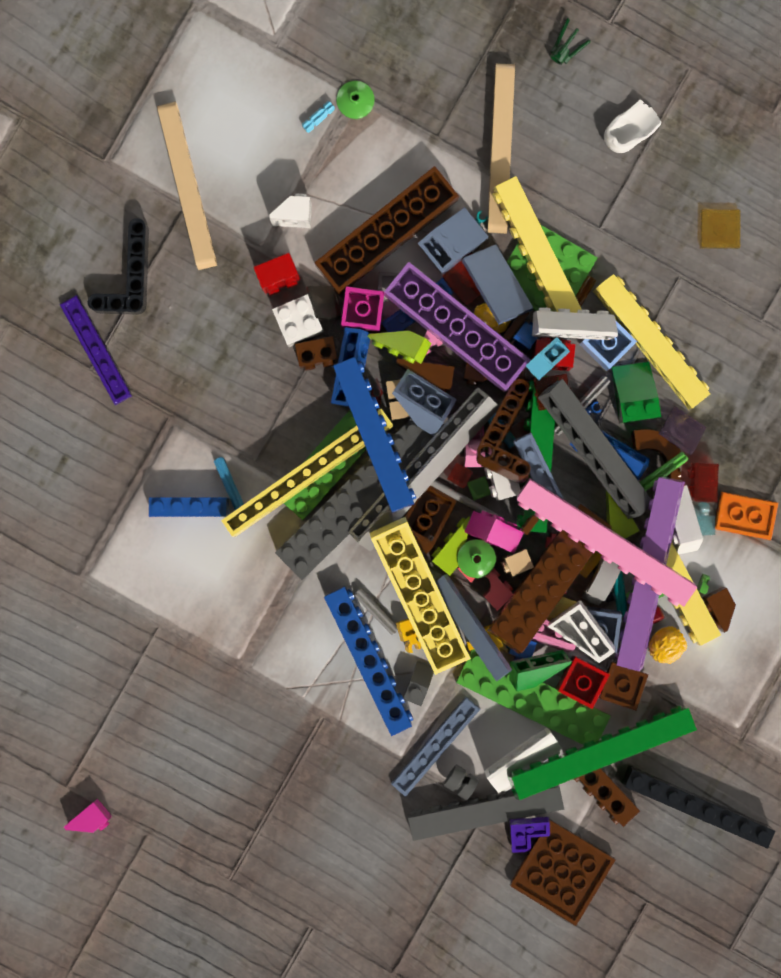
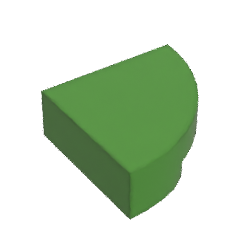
M703 573L697 585V590L699 593L707 594L709 589L707 583L710 581V577Z

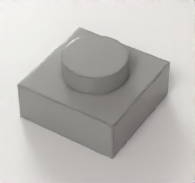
M379 272L378 291H385L398 273Z

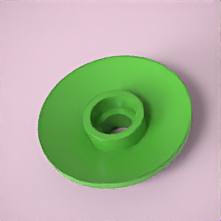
M347 82L338 91V109L344 116L351 119H360L367 116L374 106L373 91L364 82ZM357 95L359 99L354 101L352 96Z
M475 539L462 545L458 552L457 562L465 575L472 578H482L493 570L496 563V555L490 544L483 540ZM476 555H479L481 558L478 563H475L473 560Z

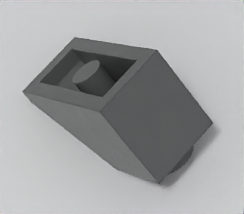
M417 661L403 695L404 700L422 706L434 674L431 666Z

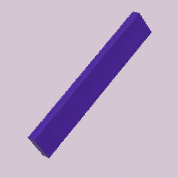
M76 295L61 303L60 306L114 405L132 397L78 296Z

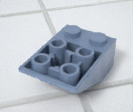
M464 207L431 231L418 244L441 273L446 274L462 261L464 257L488 239L489 236Z

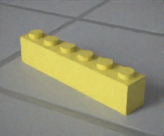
M671 542L666 565L692 581ZM697 589L685 606L672 604L674 609L678 608L681 614L679 619L683 626L687 625L690 631L688 636L692 643L696 642L697 645L702 646L721 636Z

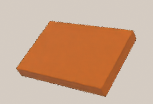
M720 492L713 529L771 540L778 503Z

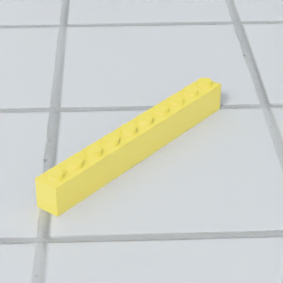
M382 409L378 410V415H383L387 426L384 427V430L386 432L393 427V424ZM358 427L352 428L222 519V523L231 536H238L365 447Z

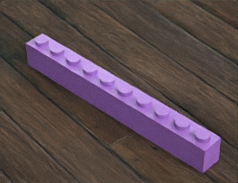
M661 476L658 480H655L653 485L655 496L649 503L651 514L650 518H647L645 521L644 529H647L646 536L642 537L640 548H643V551L666 565L685 481ZM634 575L632 579L634 590L633 593L630 592L628 597L630 607L629 611L625 612L623 620L626 623L625 630L622 629L619 641H622L621 648L617 649L615 659H618L617 666L640 671L644 665L659 595L651 590L652 586L648 583L643 585L635 580Z

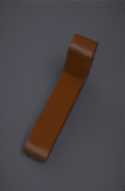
M517 379L512 383L476 453L478 464L516 483L526 482L531 469L527 461L500 449L527 398L529 384L523 379ZM516 389H521V390H523L524 392H523V393H518V392L516 391ZM508 404L514 405L515 408H514V409L508 408L507 405H508ZM504 420L507 424L502 425L498 421ZM496 436L498 440L493 441L489 437ZM487 452L490 456L484 457L481 453ZM503 460L507 462V465L503 466L498 462ZM522 469L525 471V474H519L516 470Z

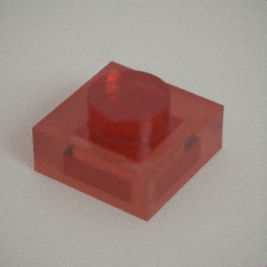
M456 463L447 480L464 489L473 472Z

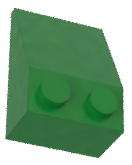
M650 362L611 367L619 424L661 417L659 397Z

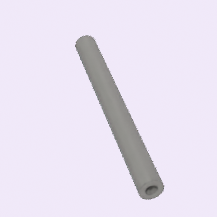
M437 480L431 484L434 488L479 513L483 510L492 515H499Z

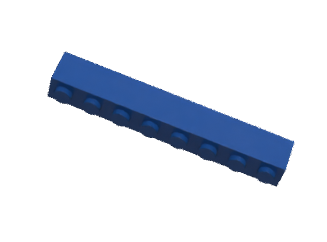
M353 357L334 365V370L392 513L414 505L415 493L412 488L408 489L406 481L409 480L405 469L401 471L398 463L401 462L398 452H393L392 450L393 439L391 434H386L384 427L387 425L383 415L379 416L376 409L380 407L376 397L371 398L369 391L372 388L369 380H364L362 376L365 370L361 361L357 362L356 358Z

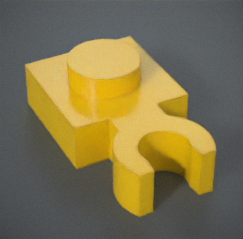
M409 618L397 622L396 626L400 640L406 641L405 650L408 653H413V644L416 649L420 650L421 644L416 639L417 635Z

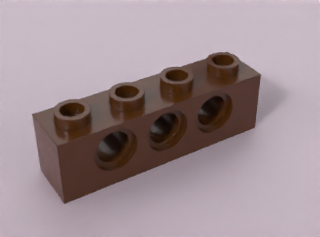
M601 768L593 771L594 777L591 780H585V775L574 779L576 782L580 780L585 785L583 790L589 796L594 795L598 799L596 804L603 811L607 809L611 813L609 818L616 825L620 823L624 827L640 812ZM601 786L607 787V791L604 794H598V789ZM619 800V807L611 808L612 802Z

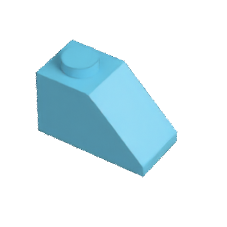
M556 337L526 367L540 380L570 351Z

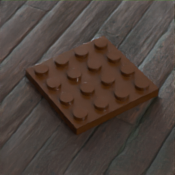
M549 819L550 836L537 837L531 847V851L528 852L510 882V886L577 926L616 859Z

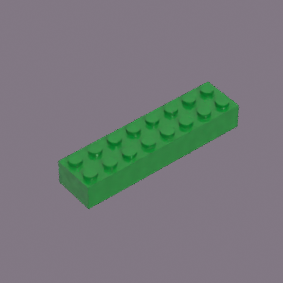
M533 376L528 381L530 397L526 400L525 412H528V418L524 421V431H527V434L532 433L551 472L555 420L538 399V396L550 384L557 382L558 377L543 376L538 380ZM526 482L519 483L520 488H523ZM521 507V515H517L516 525L521 528L529 516L534 515L536 512L530 508L525 510ZM539 519L530 532L546 533L547 519L545 521Z

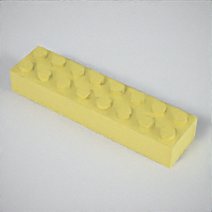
M406 517L370 532L371 540L435 675L469 660L468 651Z

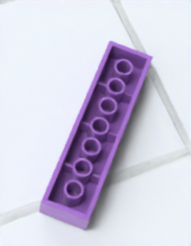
M410 262L405 265L384 291L386 298L503 392L510 387L531 361Z

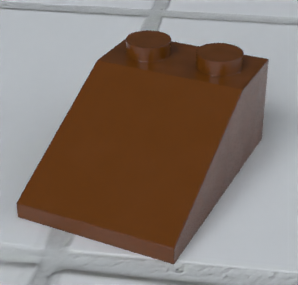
M431 485L404 515L420 550L425 554L433 548L457 500Z

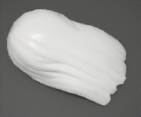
M639 100L627 111L615 117L604 133V141L607 147L615 153H625L654 133L662 122L652 107L648 108L647 104H643L644 102Z

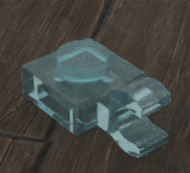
M707 502L699 503V516H697L702 536L715 535V516H709L710 505Z

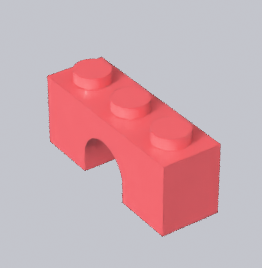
M476 555L473 560L475 563H478L481 558L479 555ZM459 566L457 567V569H458L470 582H472V581L475 579V578H472V577H469V576L465 575V574L461 571V569L459 568ZM493 568L485 576L490 582V588L483 596L498 611L513 595L511 592L513 588L506 581L502 583L498 578L500 574Z

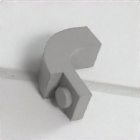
M601 558L599 566L592 580L583 591L581 598L598 606L602 601H605L621 571L617 568L619 565L613 561L610 564Z

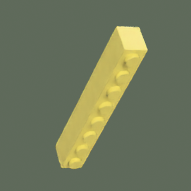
M513 177L495 186L493 189L494 193H492L496 204H500L502 208L501 214L503 219L508 221L511 226L510 233L514 239L517 238L520 244L518 249L521 255L525 256L528 261V270L531 274L534 273L537 279L535 281L539 291H543L545 295L544 302L546 306L551 308L553 312H558V309H570L572 313L582 310L517 177Z
M613 274L593 292L611 315H615L616 321L637 341L635 343L687 409L694 408L710 395L709 387L704 381H700L696 377L697 372L695 369L684 362L685 358L682 353L675 351L670 338L664 337L660 332V326L655 321L652 322L650 320L648 311L643 306L640 307L637 304V298L631 291L628 292L625 289L623 280Z

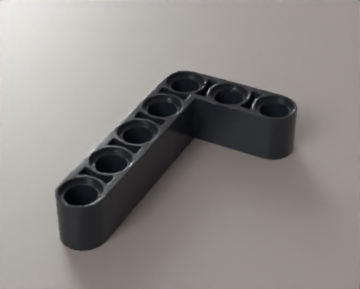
M134 218L128 226L126 294H92L88 298L87 303L89 308L96 313L139 315L146 310L149 227L142 219ZM140 224L143 225V230L136 233L135 227ZM141 243L142 249L139 252H135L134 246ZM138 262L142 263L141 269L134 271V265ZM140 281V289L133 290V284ZM101 299L102 305L99 308H95L94 302ZM116 300H121V306L114 309L113 303ZM139 300L141 303L140 307L133 309V302Z

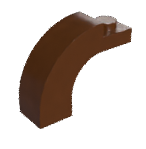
M648 429L631 431L634 450H654L662 456L665 463L681 452L678 445L669 436L659 431ZM680 468L671 472L667 477L680 480Z

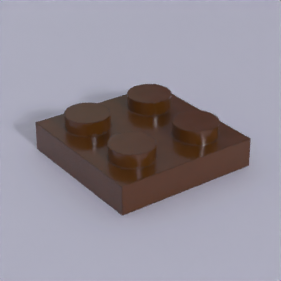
M611 662L607 672L610 676L599 698L637 711L649 674L617 666V663Z

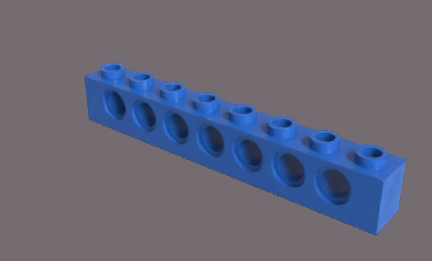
M346 586L324 596L391 737L412 727L411 721L414 720L409 709L405 710L403 706L405 700L401 692L397 693L395 690L396 681L393 675H388L386 669L389 667L384 657L381 659L379 657L378 651H380L376 640H371L369 634L372 632L368 624H363L361 619L363 613L359 606L355 607L352 601L355 597L351 589L347 590ZM340 604H349L350 611L342 613L339 609ZM351 620L357 621L358 629L350 630L348 622ZM358 638H365L367 645L363 648L358 647L356 640ZM367 655H372L376 661L374 664L368 665L365 663L364 658ZM375 673H382L384 679L381 682L374 681L373 675ZM384 690H390L392 697L384 699L381 693ZM397 707L401 712L398 716H392L389 712L390 709Z

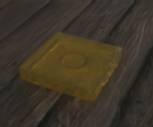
M702 209L701 249H739L740 210Z

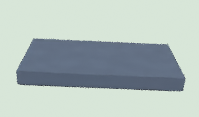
M497 245L463 258L464 266L498 325L532 311L533 306Z

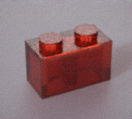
M691 463V467L688 469V478H691V485L688 486L692 502H717L719 464Z

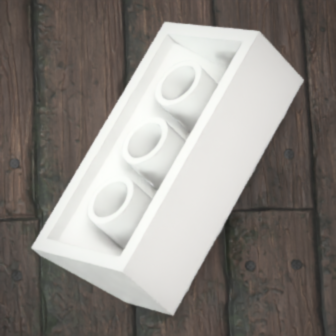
M539 308V311L533 313L532 336L611 340L618 337L615 315H610L609 311H597V314H591L589 310H578L577 313H572L570 309H558V312H553L551 308Z
M546 727L484 770L486 777L498 793L501 791L506 792L511 789L507 776L512 775L513 770L518 768L525 770L530 768L529 764L536 761L543 763L547 760V757L560 754L559 751L562 748Z

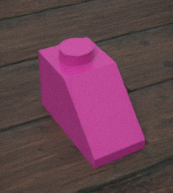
M97 798L68 822L64 828L70 831L94 833L97 829L102 831L110 824L108 820L112 815Z

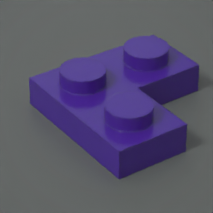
M549 817L510 819L512 853L530 852L531 838L550 836Z

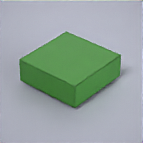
M485 476L467 483L473 501L491 494Z

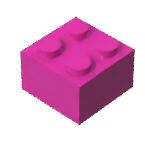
M346 287L341 322L342 328L348 327L380 333L384 291Z
M483 510L481 513L473 511L464 531L492 546L515 554L523 535L517 529L518 525L509 521L506 523L504 518Z

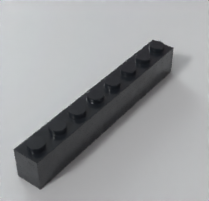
M630 765L621 782L624 787L767 849L776 832L769 825Z

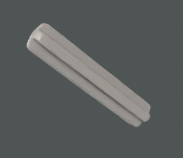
M359 589L354 594L360 603L391 635L398 631L396 624L363 589Z

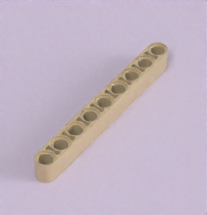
M495 64L487 233L507 234L508 221L503 219L501 214L502 208L500 204H496L492 193H494L493 189L495 186L510 179L515 64Z
M176 101L158 105L157 109L197 268L202 270L217 266Z

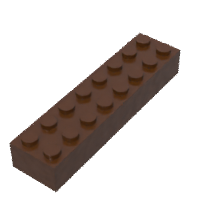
M434 166L315 261V267L340 296L346 291V287L353 286L458 201L459 195Z
M582 504L576 506V508L607 528H612V526ZM563 529L561 532H557L556 536L534 564V568L529 571L487 630L518 654L523 653L593 554V552L584 547L585 543L580 540L575 542L568 537L569 533Z

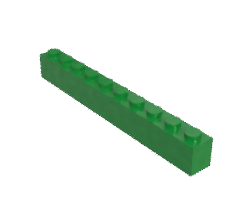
M676 706L671 708V712L664 715V712L654 715V719L650 721L644 719L636 722V726L629 728V726L620 728L617 734L612 735V733L602 735L599 741H587L583 743L584 747L578 749L572 747L565 750L566 754L561 756L554 754L547 757L548 761L543 763L536 761L529 764L530 768L525 770L523 768L513 770L512 775L507 777L515 799L522 800L696 731L697 728L689 708Z

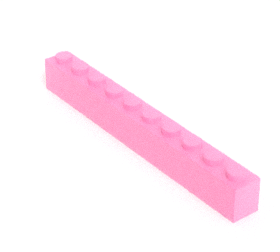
M531 478L527 480L517 495L516 499L519 501V506L525 510L532 509L536 512L534 515L543 521L545 519L551 521L552 527L560 532L562 529L569 533L568 537L575 542L582 541L585 543L584 547L589 551L601 553L602 559L610 564L612 561L619 565L617 568L626 574L632 573L635 575L634 579L643 585L648 583L652 586V591L658 595L665 594L668 596L667 600L672 604L685 606L697 589L695 583Z

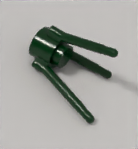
M569 18L566 19L555 45L550 51L552 53L550 58L559 65L567 64L572 57L591 42L587 40L572 53L568 54L570 50L567 47L579 31L576 28L565 44L559 46L570 21Z

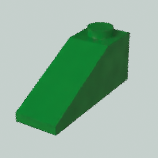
M564 650L510 661L512 671L509 672V680L516 691L534 688L571 665L572 661Z

